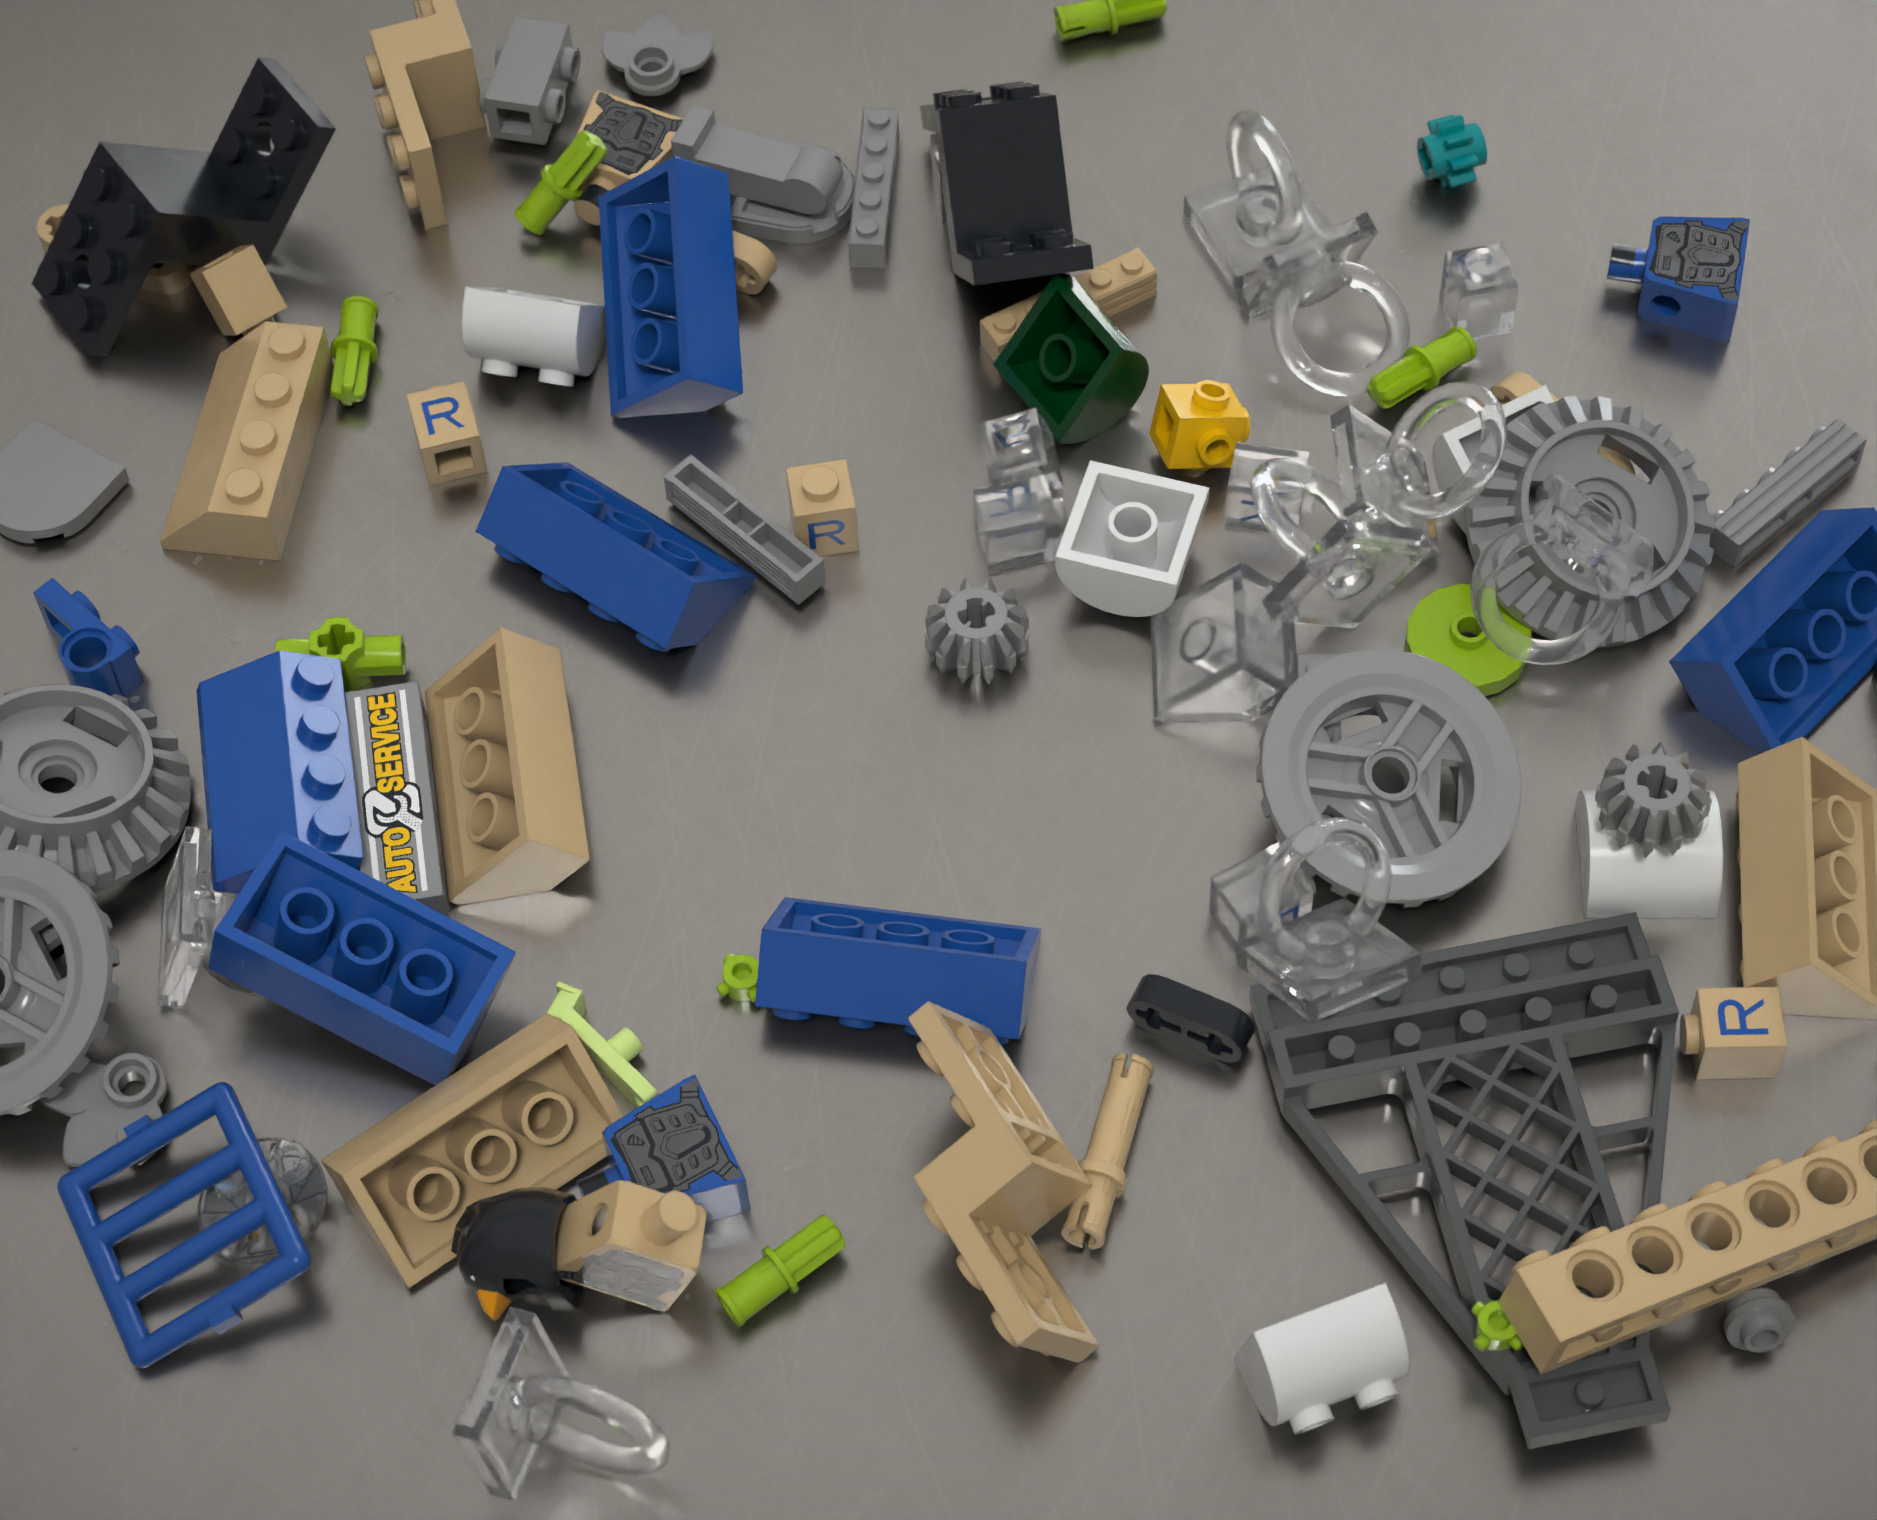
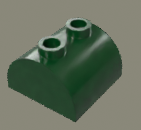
M1065 273L1054 274L993 364L1059 443L1086 441L1116 424L1137 402L1146 386L1149 375V366L1145 357L1077 279Z

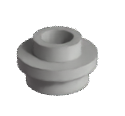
M1755 1288L1735 1296L1728 1303L1724 1331L1728 1342L1736 1348L1757 1353L1767 1352L1783 1343L1785 1338L1793 1331L1796 1319L1791 1306L1782 1300L1777 1292L1767 1288Z

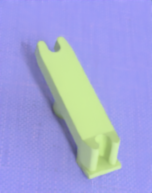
M558 981L556 985L558 994L546 1013L572 1025L596 1069L636 1108L657 1096L658 1092L629 1063L630 1060L643 1051V1046L636 1035L630 1029L624 1027L606 1041L583 1019L587 1010L583 991Z

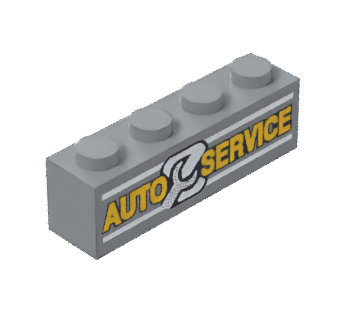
M414 681L344 692L363 860L360 864L361 872L451 918L428 718L419 682Z

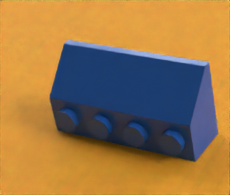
M673 156L598 197L611 416L618 418L704 412L743 394L729 175L726 172Z
M568 462L502 466L475 531L495 543L494 551L503 558L520 564H529L542 572L541 580L548 586L562 592L576 593L590 602L588 609L592 613L612 622H623L637 631L636 638L638 641L649 648L662 652H669L671 648L698 645L751 588L756 577L753 573Z
M1874 507L1821 510L1669 661L1697 710L1758 754L1799 737L1804 738L1877 663V512Z
M279 650L200 682L196 693L213 891L239 894L280 830L358 870L363 860L341 659Z
M280 830L215 929L208 968L433 1085H437L455 1073L467 1053L511 966L516 951Z
M784 897L761 930L755 1006L773 1008L775 1016L789 1020L809 1019L812 1017V1013L836 1016L840 1024L853 1028H872L877 1026L878 1022L903 1025L905 1032L919 1036L908 1018L929 1001L990 1028L999 1043L1005 1044L1009 1038H1020L1027 1021L1041 928Z

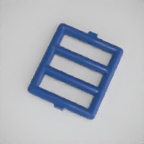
M218 1082L156 1120L145 1115L123 1128L127 1136L125 1139L63 1175L57 1184L58 1193L131 1363L138 1368H147L211 1329L218 1334L224 1333L244 1321L240 1311L305 1273L311 1266V1255L233 1087L225 1082ZM216 1115L229 1145L105 1220H100L89 1191ZM238 1170H241L254 1200L125 1277L113 1250L114 1245ZM266 1225L279 1253L278 1257L154 1332L149 1333L138 1308V1301Z

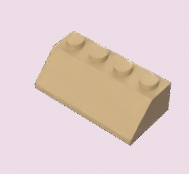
M266 321L219 354L160 540L162 549L280 561L330 393L334 363L324 327Z
M500 627L425 690L448 899L450 903L457 905L550 891L590 860L561 649Z
M1799 737L1738 763L1736 806L1739 812L1740 847L1737 851V860L1741 874V903L1738 912L1742 924L1743 959L1740 963V973L1743 987L1779 986L1782 1013L1785 1015L1877 1020V790L1808 740Z
M546 1013L321 1159V1162L353 1216L402 1282L410 1288L456 1257V1254L451 1251L455 1226L467 1206L478 1200L518 1188H550L557 1190L607 1156L602 1132L608 1125L622 1118L623 1115L572 1025Z

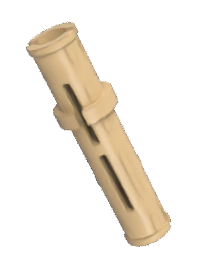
M1119 1053L1112 1058L1111 1071L1085 1158L1077 1162L1092 1184V1187L1071 1203L1066 1222L1061 1229V1235L1067 1242L1080 1248L1084 1246L1087 1233L1091 1235L1088 1243L1089 1249H1098L1104 1245L1105 1232L1115 1198L1121 1197L1126 1188L1127 1178L1123 1170L1148 1084L1154 1073L1152 1063L1136 1054L1132 1055L1129 1070L1125 1069L1128 1059L1127 1053Z

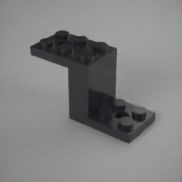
M257 58L211 153L99 142L31 284L88 355L107 356L154 262L203 266L238 246L253 244L266 266L336 127L277 60ZM270 139L274 145L273 151L271 150Z
M1023 81L990 85V96L981 97V92L967 91V89L933 93L934 104L922 105L920 110L923 129L936 133L953 273L975 286L1094 269L1091 244L1074 238L1072 232L1056 95L1040 92L1039 84L1023 83Z

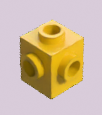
M1203 380L1196 384H1161L1149 436L1167 469L1206 471L1210 468H1235L1241 444L1245 443L1249 437L1250 418L1247 409L1241 406L1229 383Z

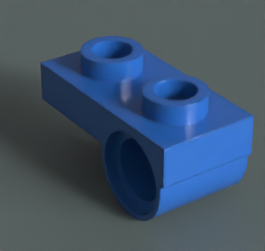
M51 578L33 592L47 628L61 640L58 653L70 685L93 688V690L100 691L109 696L115 693L126 697L144 683L135 657L140 652L133 639L118 625L111 629L100 620V614L93 603L82 592L77 590L70 594L54 578Z

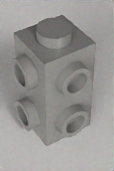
M520 16L514 17L507 38L501 37L497 43L495 70L492 78L484 79L480 89L479 107L482 113H487L491 137L546 145L553 123L559 124L562 121L568 82L576 81L580 69V51L578 48H573L569 23Z

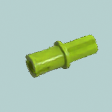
M1088 0L1054 7V14L1057 16L1054 17V21L1061 42L1109 31L1110 35H1115L1118 33V27L1162 17L1167 12L1166 0Z
M586 130L579 132L553 165L547 164L541 170L542 179L526 200L514 211L516 218L526 229L535 234L542 235L569 200L575 201L579 199L582 194L580 187L607 154V148L599 136L593 135Z
M351 296L342 301L338 336L332 340L330 346L331 356L334 358L330 393L332 398L341 400V404L344 406H352L353 402L364 400L369 368L375 362L378 354L377 346L373 339L379 308L373 300L364 296Z
M1454 326L1422 347L1418 345L1409 347L1404 352L1403 359L1372 376L1370 384L1367 386L1369 397L1374 399L1379 408H1390L1420 389L1425 391L1434 389L1439 384L1441 377L1464 363H1469L1476 357L1477 349L1474 339L1463 327L1457 328V326Z
M820 1215L774 1250L769 1246L761 1250L763 1258L722 1288L716 1289L714 1294L733 1322L738 1327H741L746 1323V1320L788 1290L792 1295L799 1290L797 1283L844 1249L846 1244L844 1237L837 1225L829 1217Z

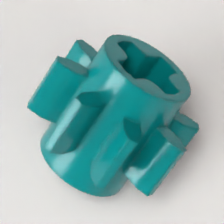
M1449 115L1428 121L1427 125L1431 135L1420 137L1417 141V155L1426 178L1432 180L1440 177L1441 186H1450V188L1475 182L1477 177L1474 167L1485 165L1487 162V146L1480 127L1476 123L1464 125L1462 115Z

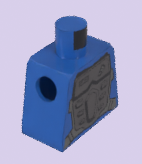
M1660 216L1653 220L1647 249L1617 244L1612 245L1607 279L1642 284L1637 314L1642 319L1714 340L1730 342L1739 302L1750 219Z
M696 1075L682 1080L608 1125L602 1132L611 1167L577 1181L581 1197L615 1181H629L664 1194L670 1191H680L688 1195L695 1204L705 1209L707 1213L706 1222L751 1210L746 1178Z

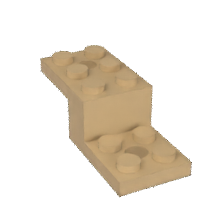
M455 0L413 1L416 19L369 30L374 54L364 56L373 90L382 88L383 91L382 94L373 96L382 129L386 128V131L391 129L394 131V134L386 136L394 168L399 169V172L407 171V175L399 176L407 209L419 208L425 230L448 224L430 141L487 126L485 115L480 111L479 107L480 89L472 47Z
M928 1001L908 1018L921 1038V1041L916 1045L917 1050L925 1063L935 1073L945 1076L955 1092L950 1097L953 1108L972 1129L913 1177L926 1197V1200L922 1202V1208L931 1223L940 1232L951 1237L961 1253L956 1258L960 1271L975 1288L985 1292L995 1308V1311L991 1314L992 1322L1009 1344L1014 1347L1021 1346L1035 1350L1045 1356L1052 1355L1080 1363L1098 1349L1100 1345L1031 1236L1092 1187V1184L992 1030Z

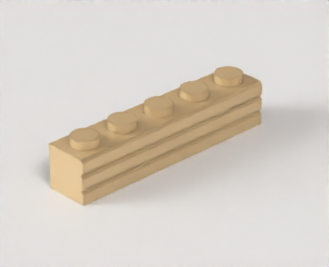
M1139 248L1133 249L1074 277L1109 317L1157 295V271ZM1042 292L980 320V344L993 362L996 361Z

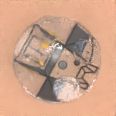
M273 1137L257 1139L305 1244H307L320 1226L326 1210L328 1191L323 1169L314 1155L295 1140ZM241 1170L200 1193L198 1202L200 1231L254 1200ZM266 1225L216 1255L224 1261L239 1267L259 1268L278 1257L279 1253Z

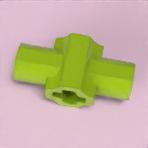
M348 617L326 618L322 626L310 632V638L279 639L276 641L275 652L280 650L341 659L344 692L361 689L364 685L372 682V676L405 675L406 644L403 634L365 636L364 630L355 627Z

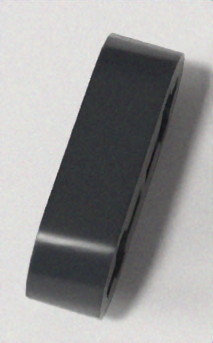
M1148 974L1143 976L1126 1007L1133 1021L1147 1031L1223 1062L1239 1061L1256 1030L1252 1019L1240 1008L1160 975Z

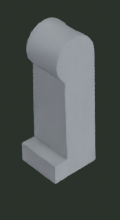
M694 104L671 140L673 156L728 173L731 195L804 214L814 215L821 213L828 205L843 178L844 172L838 160L820 148L807 147L801 150L797 146L716 123L714 110Z

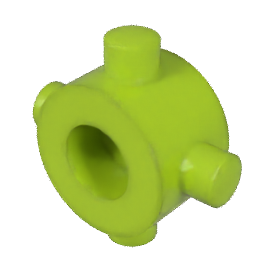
M728 954L723 959V982L716 985L717 992L721 997L728 994L729 997L736 1001L745 1002L751 1000L753 1003L756 1002L759 961L746 954Z
M1478 1301L1472 1307L1471 1312L1478 1318L1476 1324L1477 1337L1473 1340V1344L1478 1350L1484 1351L1486 1348L1491 1351L1505 1350L1512 1347L1514 1350L1519 1351L1524 1346L1498 1301H1492L1486 1305Z

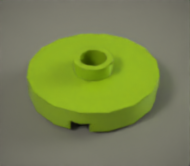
M1460 583L1436 589L1417 603L1408 618L1405 651L1433 659L1451 668L1472 683L1484 696L1500 693L1518 680L1529 658L1531 629L1509 614L1493 597L1487 586ZM1469 633L1476 635V637L1469 638L1461 634Z

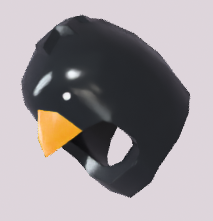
M518 1188L478 1200L466 1207V1210L455 1226L451 1251L456 1254L459 1270L466 1285L476 1292L483 1311L493 1321L500 1317L513 1300L524 1295H543L553 1310H576L581 1307V1294L584 1286L559 1279L555 1261V1239L558 1221L563 1209L577 1200L575 1195L550 1188Z

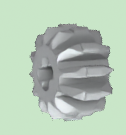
M965 577L960 585V592L942 587L938 596V604L928 606V611L925 615L927 632L924 633L926 650L929 651L930 656H936V665L939 667L941 674L957 669L958 677L963 685L972 674H981L988 684H990L994 677L995 669L1012 674L1016 666V658L1025 656L1028 650L1029 635L1026 631L1029 629V615L1025 610V606L1018 605L1017 596H1015L1013 588L996 593V585H994L991 577L981 588H973Z
M1661 742L1653 748L1652 754H1646L1633 743L1626 752L1625 759L1612 757L1605 767L1602 782L1598 783L1595 795L1597 807L1601 809L1599 816L1601 830H1618L1616 840L1619 849L1633 841L1641 844L1640 848L1645 858L1653 852L1655 845H1660L1673 856L1680 849L1682 840L1694 842L1701 834L1703 820L1705 817H1708L1712 803L1710 792L1705 790L1707 784L1705 770L1688 769L1690 759L1687 751L1674 758L1666 756Z

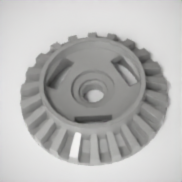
M1578 396L1562 397L1556 402L1548 404L1543 402L1536 405L1516 419L1514 418L1494 436L1477 460L1469 480L1465 500V531L1469 550L1484 584L1493 597L1509 614L1532 631L1550 640L1583 648H1608L1632 643L1651 635L1675 619L1685 610V605L1701 588L1704 582L1701 578L1705 568L1711 564L1714 549L1709 547L1710 534L1716 529L1715 514L1708 513L1706 498L1710 495L1706 480L1699 481L1692 468L1696 460L1688 449L1681 451L1670 439L1673 432L1663 423L1655 426L1643 418L1644 411L1632 405L1626 408L1613 405L1610 398L1597 396L1592 400H1579ZM1600 446L1612 449L1630 459L1648 476L1649 482H1645L1598 454ZM1530 486H1541L1545 543L1539 542L1532 526L1529 511ZM1592 505L1603 513L1606 519V529L1603 535L1592 536L1582 530L1577 519L1580 506ZM1649 550L1658 564L1656 570L1625 589H1612L1605 575Z
M1379 648L1356 650L1327 659L1309 669L1290 686L1272 711L1270 719L1262 732L1258 746L1261 748L1260 761L1256 766V779L1262 786L1263 799L1261 806L1265 818L1271 817L1278 831L1275 838L1283 850L1290 848L1301 860L1299 868L1311 878L1317 874L1332 884L1331 891L1343 897L1353 894L1366 898L1367 905L1382 907L1386 903H1401L1403 908L1418 907L1423 902L1434 899L1438 901L1453 896L1458 890L1468 884L1471 885L1492 865L1502 853L1515 828L1521 805L1522 781L1519 759L1512 737L1501 716L1479 689L1451 668L1433 659L1412 652ZM1358 715L1379 716L1382 722L1380 725L1331 743L1324 729L1326 726ZM1378 764H1390L1396 767L1404 778L1403 791L1390 794L1380 790L1372 779V768ZM1441 765L1449 766L1456 785L1457 816L1455 823L1439 820ZM1324 810L1378 849L1375 854L1354 846L1336 833L1322 817L1321 814Z
M41 684L40 686L24 689L16 688L4 692V696L0 698V751H2L0 761V849L19 850L46 858L74 873L73 876L89 886L93 892L126 882L160 861L180 837L190 810L191 781L189 777V763L186 754L179 752L178 739L170 729L158 728L157 716L146 708L132 711L129 708L128 699L115 693L109 696L100 691L93 690V688L62 684ZM93 735H96V736H98V737H101V738H103V739H105V740H107V741L113 743L114 745H112V744H110V743H108V742H106V741H104V740H102V739H99V738H97V737H95V736H93ZM62 777L72 781L75 786L63 793H52L43 789L40 784L49 778Z
M0 849V968L5 976V986L0 994V1048L25 1046L23 1056L0 1067V1116L5 1114L19 1116L31 1111L32 1103L40 1098L52 1099L63 1091L62 1081L71 1072L81 1073L90 1062V1059L85 1054L94 1039L103 1040L109 1024L103 1021L107 1005L117 1001L119 987L112 982L113 967L120 965L119 950L111 944L108 934L113 929L109 916L99 909L95 902L97 896L89 886L73 876L74 873L46 858L33 853ZM50 923L53 924L59 934L66 955L67 976L63 979L39 934V931Z

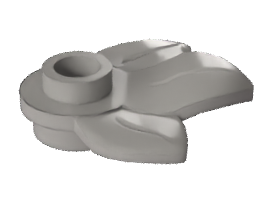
M657 11L638 28L634 35L621 31L607 30L603 36L602 54L609 65L624 73L626 84L631 90L645 96H657L672 90L678 84L681 75L701 68L709 60L714 47L713 33L710 29L692 31L682 36L672 20L663 11Z
M125 1053L115 1057L107 1065L89 1062L81 1073L71 1072L62 1081L64 1090L52 1099L44 1097L39 1099L48 1108L71 1117L67 1123L63 1140V1159L66 1165L78 1167L125 1139L127 1136L123 1128L145 1115H148L153 1120L163 1116L159 1105L165 1097L167 1082L163 1069L153 1058L139 1053ZM131 1081L145 1083L143 1091L136 1095L126 1096L122 1094L124 1086ZM156 1151L135 1164L142 1165L152 1155H154Z

